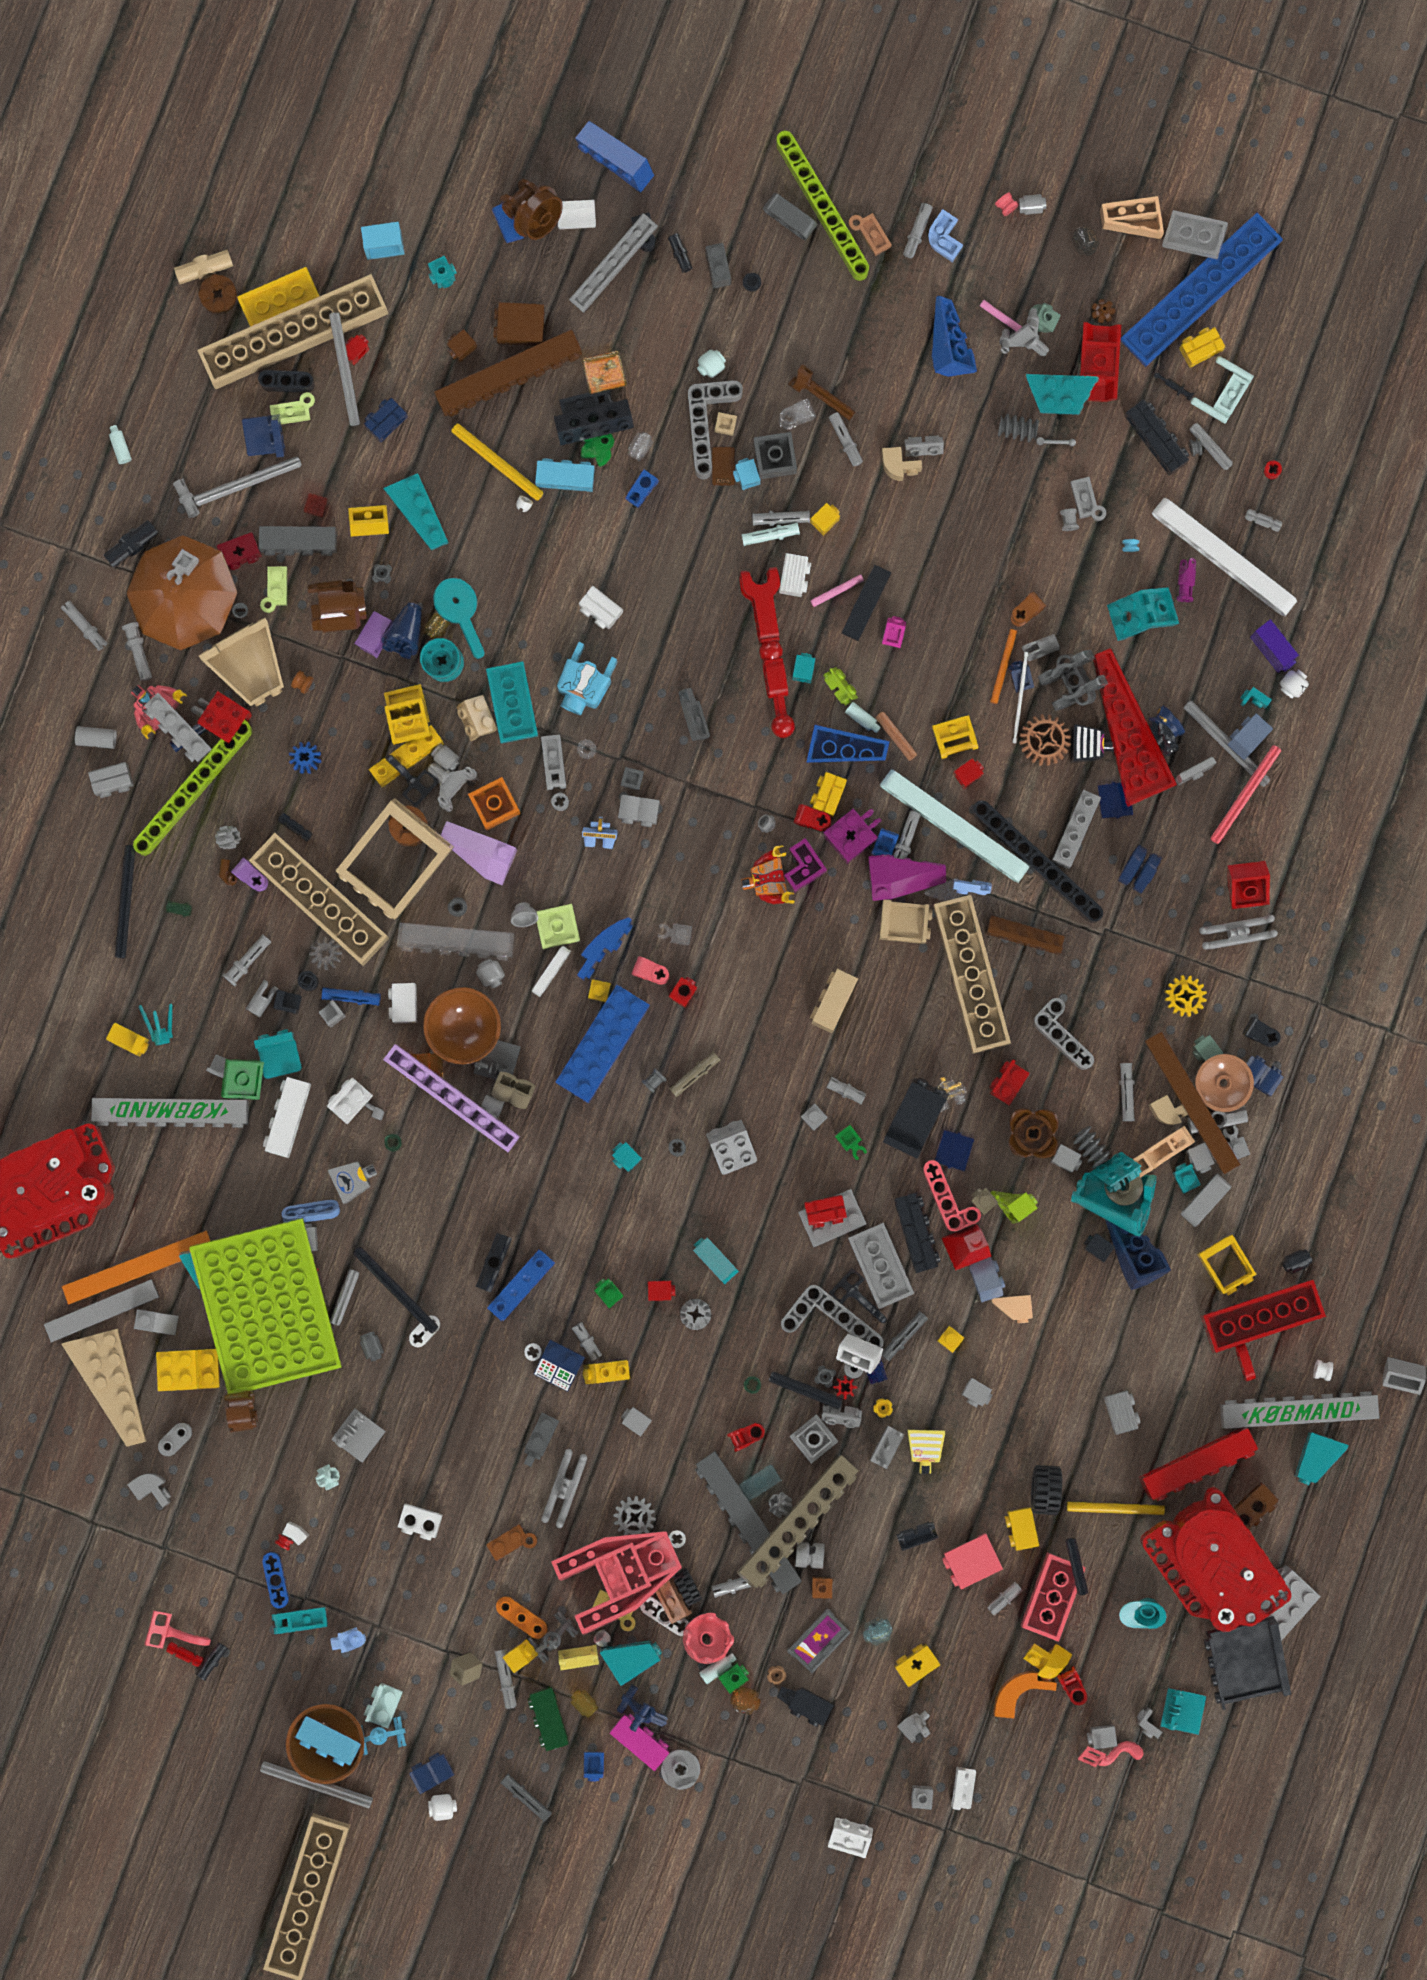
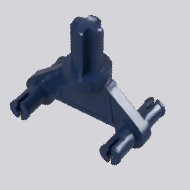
M631 1684L627 1693L622 1695V1701L616 1709L623 1714L629 1705L633 1710L635 1719L629 1728L636 1732L641 1722L647 1724L652 1722L661 1727L666 1725L668 1719L666 1715L656 1712L655 1708L644 1702L642 1706L633 1699L638 1688Z

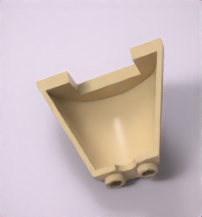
M262 618L257 623H251L199 655L200 659L250 706L255 704L257 707L266 701L265 697L271 694L274 697L283 692L281 689L284 686L266 618Z

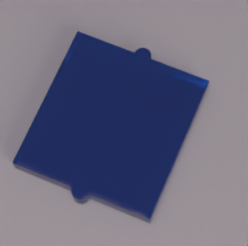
M1112 782L1111 784L1098 785L1099 797H1101L1100 809L1102 819L1113 817L1118 819L1122 816L1133 815L1132 805L1128 807L1126 804L1122 783Z
M944 1130L935 1161L947 1166L949 1169L952 1167L965 1171L974 1139L963 1136L961 1133L956 1134Z

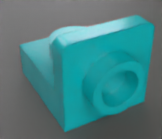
M1255 687L1250 691L1246 689L1240 697L1243 700L1240 704L1241 706H1244L1249 698H1251L1255 706L1258 708L1263 707L1264 709L1272 701Z
M1185 1162L1175 1167L1177 1171L1173 1172V1175L1183 1194L1201 1185L1192 1164L1187 1165Z

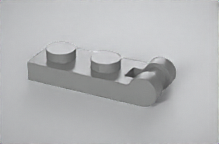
M560 735L543 736L541 740L547 790H553L554 787L566 788ZM559 774V779L552 780L551 775Z

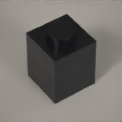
M1094 1233L1093 1236L1089 1235L1083 1243L1086 1245L1084 1250L1102 1263L1106 1261L1115 1248L1114 1245L1097 1233Z

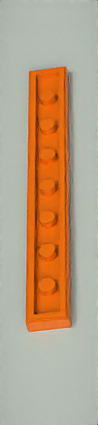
M208 1231L62 1286L68 1305L181 1262L179 1257L181 1252L190 1251V1246L211 1241Z

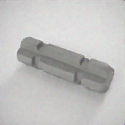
M1249 509L1245 515L1246 520L1251 522L1253 520L1255 521L1254 523L1267 528L1271 527L1272 530L1277 532L1282 526L1281 521L1277 519L1272 520V517L1262 513L1257 514L1252 509Z

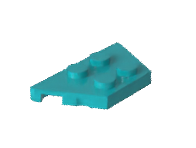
M1026 374L1040 413L1079 415L1085 401L1088 400L1092 388L1099 380L1097 376Z

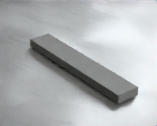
M643 213L569 300L584 313L657 229L658 225Z
M151 1279L48 1322L44 1326L50 1341L54 1342L157 1299L159 1295Z

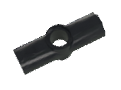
M147 520L133 532L130 531L119 539V543L103 556L115 568L129 556L133 557L143 549V545L159 533Z
M496 1233L476 1287L492 1292L513 1238ZM492 1257L499 1259V1265L496 1268H492L489 1265V1260Z

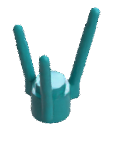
M169 1004L167 1032L166 1028H160L156 1011H153L156 1030L153 1031L142 1005H139L141 1015L149 1030L152 1042H155V1046L170 1043V1038H173L172 1004Z

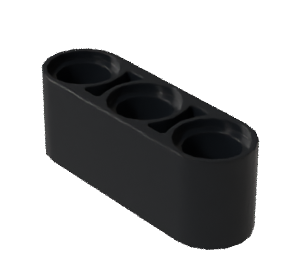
M264 370L258 376L260 386L268 392L309 393L315 387L311 374L303 371ZM265 378H272V382L270 384L266 385L263 383V380ZM290 378V384L283 385V379ZM303 379L310 380L307 386L301 385Z

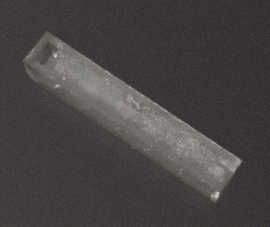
M399 923L397 946L401 947V951L413 952V949H420L421 953L431 954L432 950L440 951L439 954L451 955V952L459 953L458 956L470 957V954H477V958L489 959V956H497V960L508 961V957L513 958L515 934Z

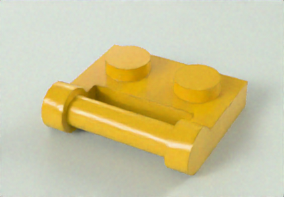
M969 715L932 726L941 759L965 750L978 749ZM969 736V742L948 748L944 746L946 742Z

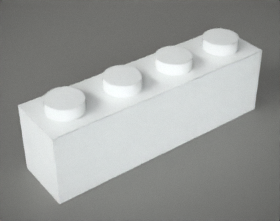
M287 1077L286 1081H282L280 1087L282 1092L281 1099H277L274 1108L277 1112L275 1118L272 1117L269 1123L271 1132L269 1136L265 1137L263 1147H266V1152L286 1158L290 1157L311 1084Z

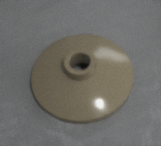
M1140 1176L1130 1181V1183L1125 1181V1190L1119 1189L1115 1193H1109L1106 1189L1108 1185L1104 1183L1108 1198L1118 1205H1130L1136 1202L1143 1190Z

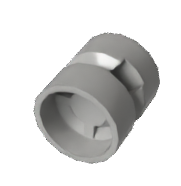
M808 1542L797 1543L795 1567L806 1568L810 1565L811 1568L823 1569L825 1544L813 1543L810 1546Z

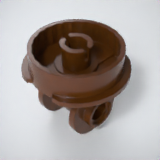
M521 179L518 182L519 191L512 197L508 194L500 197L502 209L509 218L514 219V229L517 234L529 237L532 240H538L549 234L556 226L562 214L563 203L557 197L556 191L552 187L544 185L538 188L534 183Z

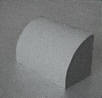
M1388 1357L1383 1373V1386L1421 1395L1426 1381L1425 1366Z

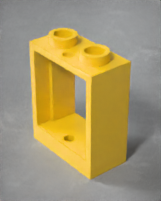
M1228 1235L1197 1254L1220 1294L1226 1293L1228 1296L1237 1291L1236 1287L1243 1283L1245 1286L1254 1280L1253 1276L1256 1275V1272L1233 1235ZM1231 1245L1247 1273L1224 1287L1207 1259Z

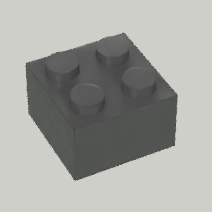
M791 432L754 437L753 444L760 479L797 474Z

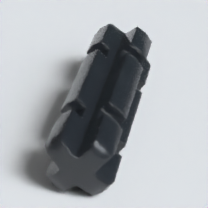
M285 813L280 815L278 821L282 825H286L289 830L301 836L307 842L311 839L312 832L307 829L305 830L302 825L290 819Z

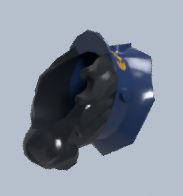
M1163 705L1157 710L1156 717H1149L1150 730L1159 744L1162 754L1170 756L1178 750L1179 746L1176 743V737L1184 735L1185 729L1173 713Z

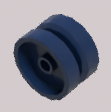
M1138 844L1121 872L1118 881L1128 885L1133 877H1136L1132 889L1141 894L1147 884L1153 879L1162 857L1152 853L1146 861H1143L1147 854V849Z

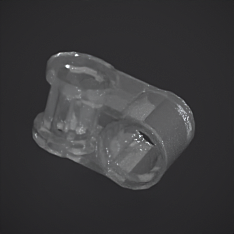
M804 399L782 410L779 417L780 426L784 429H791L816 418L817 416L809 399ZM786 415H787L788 418L791 417V421H790V422L788 421V419L784 420V418H785Z

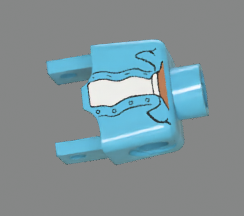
M578 642L571 659H567L557 684L559 693L565 696L560 706L577 715L582 714L585 706L593 709L599 706L611 684L610 677L617 664V659L611 657L604 674H601L597 671L596 665L589 661L578 663L585 648L581 642Z

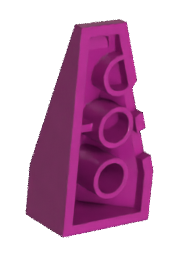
M888 854L868 856L870 891L873 901L893 899L946 883V866L944 864L927 861L916 862L911 861L910 858L899 859Z

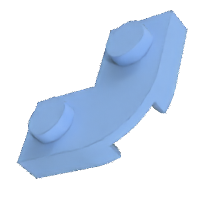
M942 209L930 227L929 243L937 253L953 262L963 248V244L949 236L958 219Z
M954 879L953 889H956V892L960 894L974 892L986 895L991 893L992 888L991 883L977 880L969 882Z

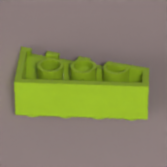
M990 1192L1012 1224L1020 1222L1038 1209L1036 1207L1038 1202L1032 1194Z

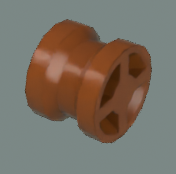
M300 670L294 677L291 687L294 689L298 688L301 693L306 694L314 678L311 676L307 677Z

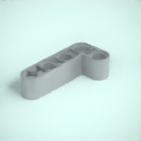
M1053 998L1034 1017L1033 1024L1076 1067L1086 1070L1093 1065L1094 1057L1056 1021L1065 1010V1003L1060 998ZM1053 1002H1057L1060 1005L1059 1012L1051 1010ZM1039 1016L1046 1017L1048 1021L1046 1026L1038 1024ZM1054 1029H1058L1061 1032L1060 1039L1052 1037ZM1069 1042L1075 1045L1073 1053L1066 1050V1044ZM1079 1050H1081L1082 1052L1079 1055L1082 1058L1088 1057L1087 1062L1089 1064L1082 1065V1059L1079 1056H1077L1076 1058H1074L1073 1056L1077 1054Z

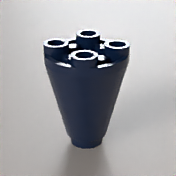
M407 603V606L401 610L381 638L384 650L399 653L405 659H410L411 655L417 654L422 608L419 605Z

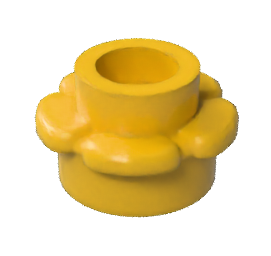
M878 1399L874 1405V1412L881 1418L889 1416L893 1411L891 1408L892 1403L888 1399Z

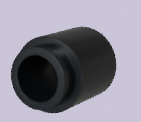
M1300 1249L1285 1256L1282 1265L1287 1273L1295 1274L1309 1267V1264L1312 1263V1258L1306 1249Z

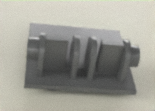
M498 1040L493 1050L487 1056L476 1061L474 1074L496 1080L500 1072H507L513 1075L521 1046Z

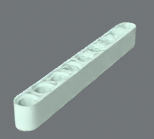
M891 769L880 783V786L915 812L920 813L922 817L1013 881L1019 883L1029 869L1025 862L896 771Z

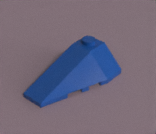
M942 296L936 297L932 348L935 373L947 377L975 373L977 368L972 349H968L965 339H967L965 332L962 333L958 323L960 319L952 300Z

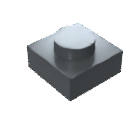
M625 767L621 787L639 791L644 771Z

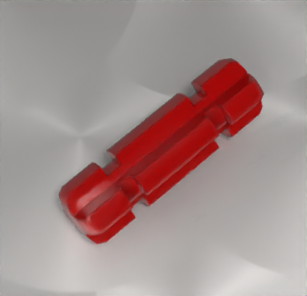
M173 1642L169 1643L166 1652L172 1655L175 1654L176 1657L188 1663L191 1662L196 1667L201 1666L203 1657L195 1656L193 1652L181 1646L177 1647L178 1645Z

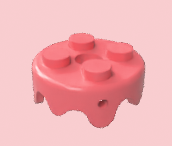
M706 1613L693 1618L686 1625L683 1633V1644L686 1652L693 1660L703 1664H711L723 1659L734 1643V1637L730 1633L728 1623L719 1619L715 1613ZM704 1634H707L711 1639L709 1645L702 1641Z

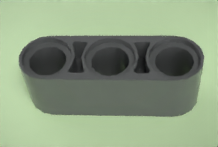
M773 193L763 207L765 213L803 240H807L817 227V223L811 217L777 193Z

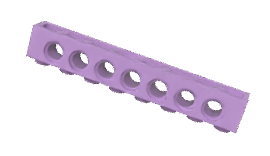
M397 1044L392 1047L383 1059L505 1151L509 1152L521 1137Z

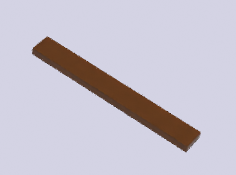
M1162 1031L1144 1041L1222 1174L1224 1175L1241 1165Z

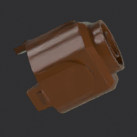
M342 580L308 585V593L318 592L319 604L311 605L313 631L323 630V633L354 630L360 627V620L367 619L363 587H356L355 582H342Z

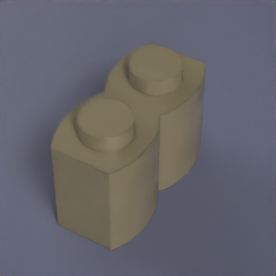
M500 1072L491 1095L497 1100L509 1102L517 1108L526 1109L536 1086L527 1080L517 1079L510 1073Z

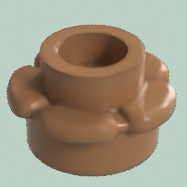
M772 1666L768 1670L767 1678L770 1683L780 1685L782 1681L786 1680V1673L783 1667Z

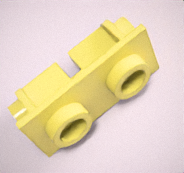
M596 1645L558 1651L561 1670L599 1664Z

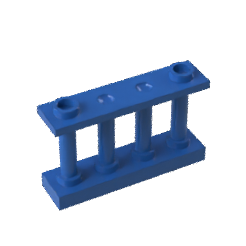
M538 1250L487 1309L501 1321H504L551 1269L555 1262L544 1252Z

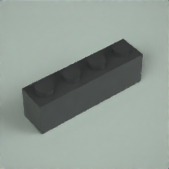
M259 526V550L267 556H273L275 553H283L285 556H293L294 553H302L303 556H313V553H321L322 556H332V553H337L336 527Z

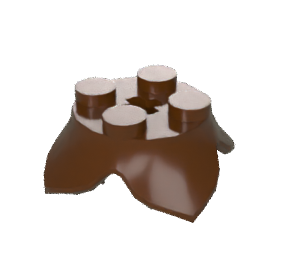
M1023 1108L1014 1111L1009 1121L1011 1129L1009 1147L1012 1154L1019 1157L1036 1156L1038 1158H1048L1055 1155L1058 1147L1055 1132L1059 1124L1056 1113L1046 1109L1032 1112L1029 1109ZM1029 1129L1032 1131L1037 1130L1038 1133L1036 1135L1038 1137L1036 1139L1028 1136L1030 1134L1028 1132Z

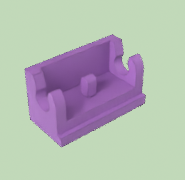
M374 611L354 644L377 658L383 649L381 638L392 624V621Z

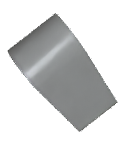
M1217 1173L1185 1207L1180 1215L1196 1227L1232 1186Z

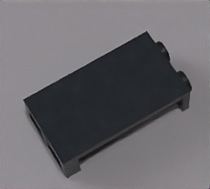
M914 1077L884 1137L883 1143L918 1159L926 1139L944 1103L947 1101L949 1094L946 1093V1090L939 1086L933 1087L929 1085V1082L923 1078L917 1079Z

